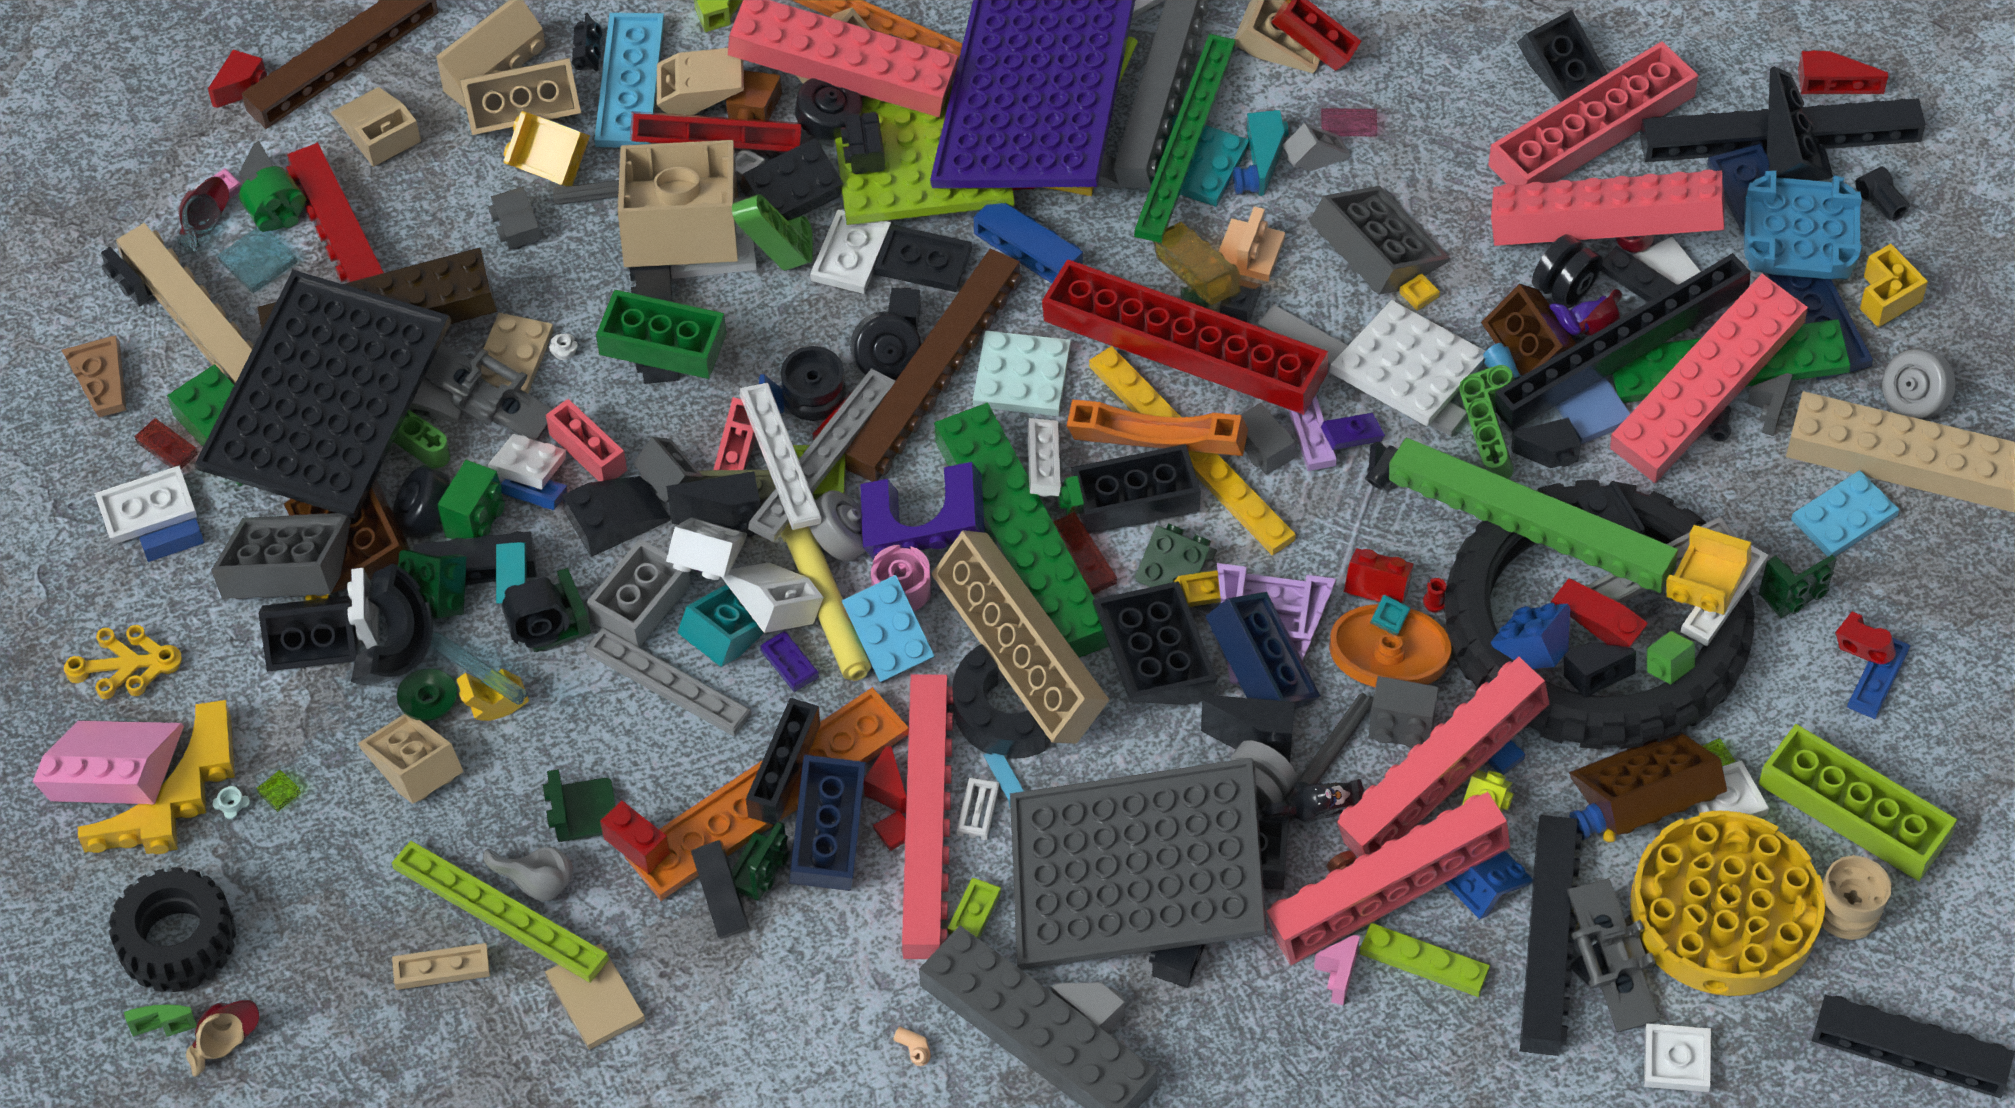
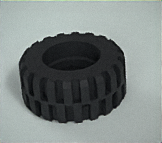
M172 867L171 871L165 872L164 868L155 870V874L147 877L145 874L138 878L139 883L135 886L130 884L123 891L124 898L119 897L113 906L115 912L110 914L109 920L111 926L109 930L110 939L125 972L131 979H136L138 984L145 988H149L152 984L154 991L165 992L166 988H171L172 992L183 991V987L189 985L192 989L200 986L199 981L204 978L210 980L216 975L215 969L217 967L222 969L227 963L226 954L230 955L235 946L233 941L236 937L234 918L224 892L219 886L215 885L214 880L210 877H201L200 872L189 869L186 873L182 867ZM187 913L200 918V923L195 932L181 943L172 946H156L145 941L152 926L168 915Z

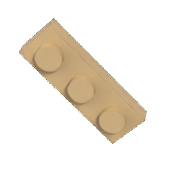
M486 943L392 956L396 990L490 977Z

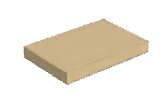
M601 943L596 945L597 948L606 952ZM610 957L609 961L591 983L560 965L545 971L549 983L589 1050L645 1021L644 1014Z

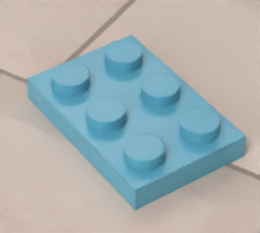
M1859 470L1792 514L1791 520L1827 557L1830 555L1836 557L1897 517L1899 508Z
M897 575L842 600L880 683L935 657Z

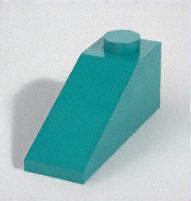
M1280 110L1247 113L1246 132L1252 164L1256 165L1258 169L1259 196L1265 194L1283 151L1284 138L1289 136L1287 121H1282Z

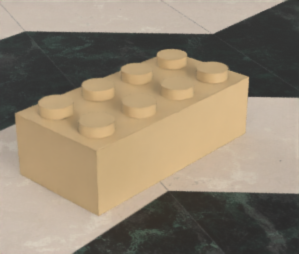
M570 58L460 79L472 135L513 127L514 121L520 116L521 111L547 120L581 113Z

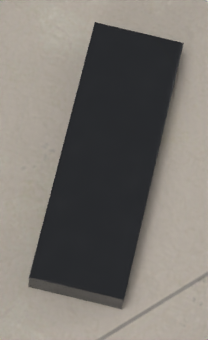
M717 840L691 850L718 938L723 939L749 929L750 927L723 842Z

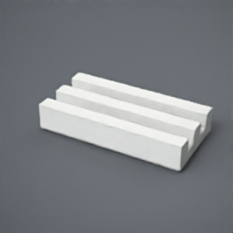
M969 778L957 827V836L969 834V838L981 836V840H988L999 792V782ZM977 786L980 787L972 824L971 826H966L974 788ZM989 788L991 793L983 827L978 828L986 790Z

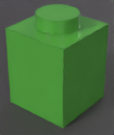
M1673 631L1668 632L1647 648V672L1669 684H1673L1695 667V643Z

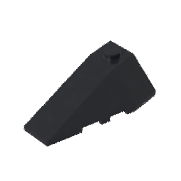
M1775 66L1770 68L1767 135L1769 171H1776V178L1811 181L1832 178L1833 174L1827 152L1823 144L1817 145L1812 131L1816 129L1813 121L1808 120L1801 109L1804 106V101L1791 73Z

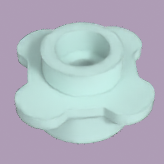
M235 786L222 789L218 793L217 798L213 800L214 809L221 810L227 819L236 818L237 813L250 804L249 797L242 796L240 790Z

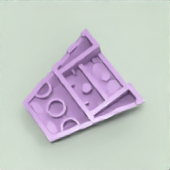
M1217 563L1221 603L1227 598L1267 592L1303 661L1336 579L1306 575V581L1261 576L1247 574V567ZM1228 662L1230 684L1239 685L1238 679Z

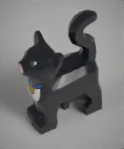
M1361 779L1347 783L1335 782L1327 784H1308L1300 781L1295 784L1299 792L1294 793L1290 802L1282 801L1268 804L1262 808L1261 813L1264 816L1276 814L1293 816L1303 822L1330 818L1341 814L1343 809H1346L1348 806H1355L1362 799L1364 788Z

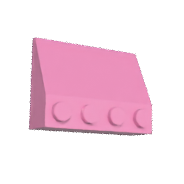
M77 721L43 755L33 783L50 801L155 804L184 726L182 723Z

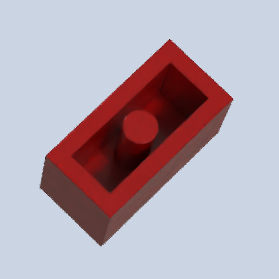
M1356 548L1349 562L1343 592L1380 602L1382 596L1386 595L1403 604L1408 594L1414 563L1407 562L1400 557H1388L1377 554L1370 549Z
M624 801L619 802L600 821L604 840L648 875L670 854L667 835Z

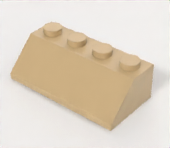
M524 0L507 1L436 56L443 92L465 109L460 79L520 68L526 61L539 54L546 47L543 28Z

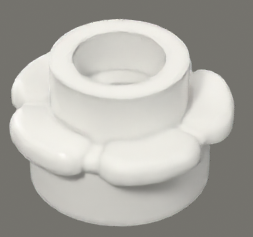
M558 334L551 339L552 344H550L549 349L557 359L568 360L575 355L578 344L574 341L575 338L571 334Z

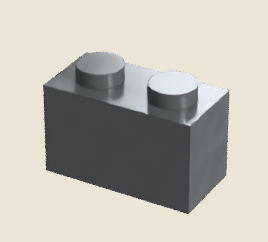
M1262 403L1240 414L1248 428L1244 450L1255 467H1260L1267 475L1295 458L1296 442Z
M651 437L633 463L641 472L640 476L655 488L657 496L666 503H669L666 486L699 481L703 478L701 473L670 438Z

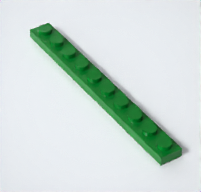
M1209 34L1136 224L1134 237L1162 243L1234 52L1236 39Z

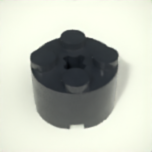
M542 577L536 581L526 582L519 586L512 585L505 590L502 612L511 638L516 644L518 642L525 643L527 648L547 646L559 639L558 634L563 629L565 632L568 629L569 617L561 594L549 578Z

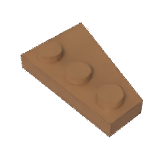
M116 335L61 350L98 417L126 410L120 341Z

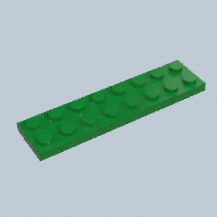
M1839 319L1803 324L1745 387L1757 385L1786 373L1792 374L1791 381L1850 373V363ZM1701 338L1662 343L1613 372L1612 378L1615 392L1623 403L1643 401Z

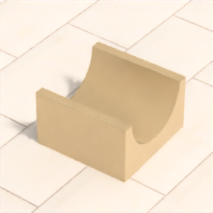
M734 140L621 146L618 220L624 267L738 262L736 222L732 214V204L735 203V198H738Z

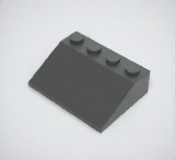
M1381 186L1323 195L1309 221L1317 229L1318 233L1335 248V251L1352 266V269L1378 295L1399 291L1400 286L1421 273L1424 276L1448 263L1450 259Z
M339 513L242 518L211 569L222 599L270 598L275 596L297 597L300 595L323 596L331 594L341 576L351 517Z

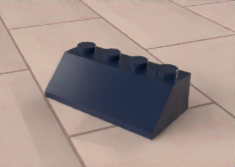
M1267 592L1227 598L1205 616L1247 698L1295 702L1294 710L1321 697Z

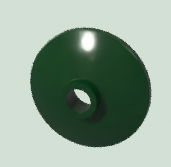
M427 668L417 670L406 676L400 683L396 696L398 706L405 715L415 720L431 721L446 715L454 707L458 692L456 683L449 674L438 669Z

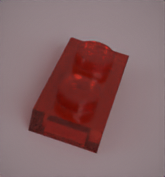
M156 418L134 436L137 444L170 468L180 466V469H182L198 455L195 446Z

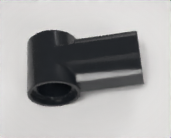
M1878 167L1856 178V189L1860 191L1861 197L1866 201L1871 199L1888 220L1894 222L1902 218L1909 210L1910 204L1893 186V178L1885 167Z

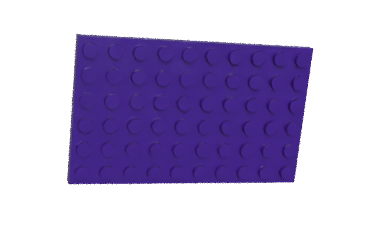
M973 0L930 178L932 188L1097 187L1136 0Z

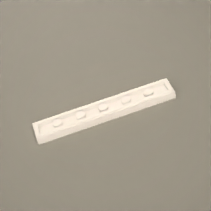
M763 383L740 388L739 395L792 530L821 524V515L769 384Z

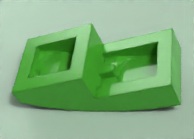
M152 1005L124 1012L126 1022L133 1037L163 1027L167 1037L197 1027L192 1010L187 1006Z

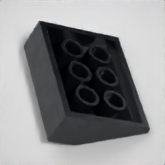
M1179 581L1093 600L1094 609L1130 702L1188 705L1201 702L1203 694L1214 695L1217 677Z

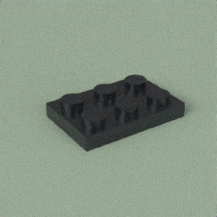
M891 224L874 267L875 275L957 292L972 251V242Z

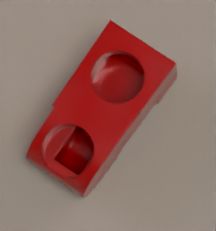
M1853 611L1835 632L1840 650L1869 662L1886 664L1893 660L1896 655L1891 633L1883 628L1874 629L1865 625L1862 615Z

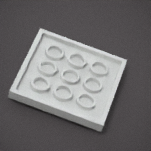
M1391 300L1330 365L1329 373L1421 424L1428 426L1459 392V385L1463 378L1476 373L1483 366L1485 350Z

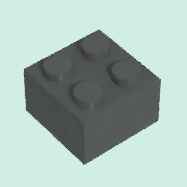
M1378 676L1371 707L1368 738L1375 739L1380 743L1402 744L1409 748H1413L1417 744L1422 745L1430 737L1433 729L1439 687Z

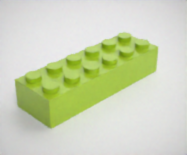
M1796 723L1764 764L1758 784L1919 882L1951 839L1957 823L1956 818Z

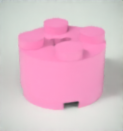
M893 545L881 550L875 556L871 567V586L897 575L913 611L924 606L931 597L930 564L925 554L911 546L908 549L901 548V545Z

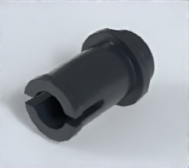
M1729 405L1708 427V433L1715 441H1725L1731 435L1732 430L1729 426L1731 407Z

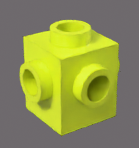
M1477 770L1471 776L1462 805L1471 796L1482 795L1488 792L1501 812L1503 809L1508 811L1514 793L1509 792L1512 782L1505 780L1506 777L1501 773L1495 771L1485 773Z

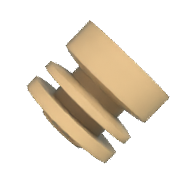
M1855 855L1841 857L1831 864L1822 882L1825 913L1821 926L1838 938L1849 940L1864 938L1875 930L1880 921V917L1891 895V882L1887 872L1878 863L1867 857Z

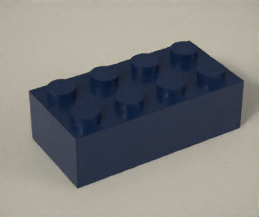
M804 755L788 884L851 890L866 762Z

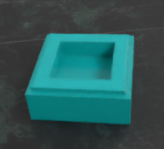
M1383 595L1370 623L1397 636L1411 608Z

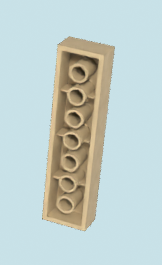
M1805 391L1802 392L1786 457L1853 474L1860 470L1866 477L2015 513V442Z
M962 530L931 575L979 642L983 644L998 665L999 670L1052 743L1077 744L1109 702V698L990 536L983 532Z

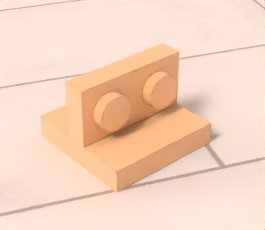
M1253 207L1248 222L1231 218L1215 259L1214 268L1269 282L1285 240V232L1268 228V222L1264 221L1265 209Z

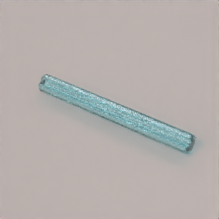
M433 632L430 647L517 705L523 703L524 698L527 697L525 689L444 635Z

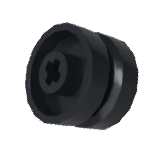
M1565 234L1558 238L1541 257L1533 273L1532 284L1544 294L1552 293L1553 300L1558 304L1571 308L1588 293L1601 271L1603 259L1592 249H1583L1582 243L1573 236Z
M809 346L799 348L789 354L784 360L780 375L786 408L792 415L802 420L818 421L827 419L846 397L845 375L841 359L836 353L825 347Z

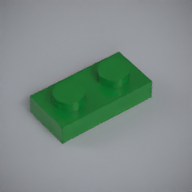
M1078 475L1066 478L1060 488V494L1057 496L1060 509H1065L1067 516L1078 514L1084 505Z

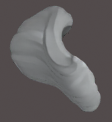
M554 847L539 848L530 855L519 859L502 857L491 849H486L483 852V860L491 870L508 877L528 896L545 902L555 899L567 887L572 878L573 865L562 851Z

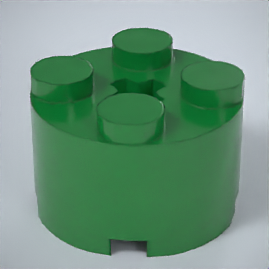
M271 166L263 168L256 172L258 176L250 181L248 178L244 182L239 192V199L260 231H273L283 227L292 228L298 223V216L305 206L306 198L291 175L282 167Z

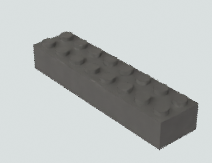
M959 926L919 968L920 987L1082 1107L1139 1108L1157 1088L1158 1070L962 926Z

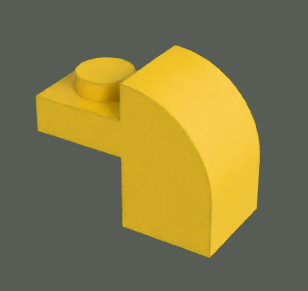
M503 668L486 681H482L466 672L456 679L460 688L459 695L461 700L471 707L473 716L477 720L491 721L508 716L529 702L521 677Z

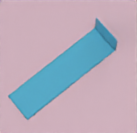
M992 753V755L984 754L983 756L1005 793L1010 807V793L1023 792L1024 790L1004 755Z

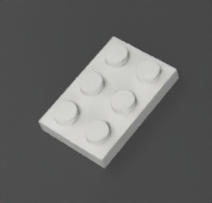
M837 210L810 273L811 281L865 294L891 222L878 221L846 225L845 211Z
M180 466L94 493L112 545L197 517Z

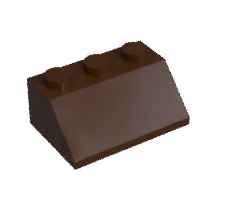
M1519 283L1481 323L1495 344L1502 343L1504 347H1509L1518 372L1523 376L1576 345V342L1560 325L1540 290Z

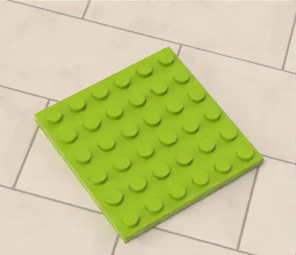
M952 86L948 92L940 118L868 96H861L863 101L861 116L863 113L876 112L879 116L885 169L879 172L852 173L851 163L845 164L843 147H848V144H842L841 137L835 139L840 178L844 183L842 196L846 225L981 210L985 205L1006 203L1009 206H1014L1012 188H932L930 178Z

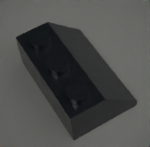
M340 596L262 605L258 614L266 670L276 671L355 661L357 654L356 627L351 625L348 619V607H352L350 597Z

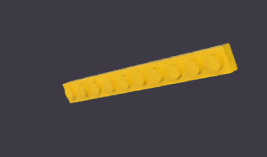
M1112 346L1089 360V367L1132 412L1161 417H1181ZM1188 451L1196 478L1272 556L1295 541L1296 534L1218 454Z

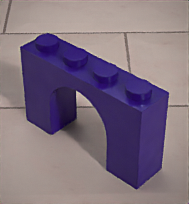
M973 462L944 467V505L934 519L924 525L915 527L905 526L900 523L898 490L889 479L860 484L864 550L874 560L881 550L893 545H901V548L908 549L911 546L919 550L930 548L943 549L947 545L953 544L962 530L985 533L982 474Z

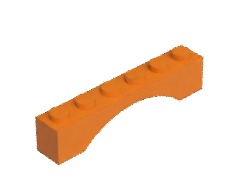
M1074 399L1071 402L1066 425L1074 440L1153 448H1168L1186 444L1188 451L1243 456L1248 428L1242 415L1213 412L1194 417H1161L1123 410L1102 402Z

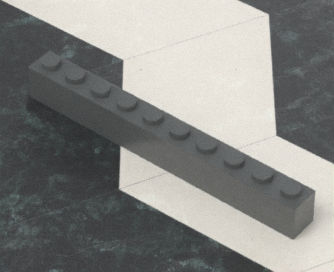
M1208 0L1165 1L1114 165L1119 187L1151 188L1159 167L1160 158L1163 156L1166 148L1167 136H1170L1172 132L1173 115H1177L1179 96L1184 93V79L1190 73V59L1196 53L1197 36L1202 33L1203 16H1206L1208 13Z

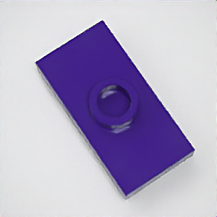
M1373 413L1326 420L1320 427L1332 450L1381 442L1385 436Z
M786 631L760 645V651L793 692L819 678L817 669Z

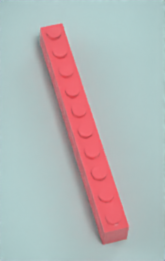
M911 674L902 928L903 959H929L947 939V929H942V920H948V901H942V894L949 891V873H943V865H949V846H944V837H950V819H945V810H951V792H945V784H951L952 769L951 765H946V757H952V739H947V731H953V712H947V705H953L952 686H948L947 675Z

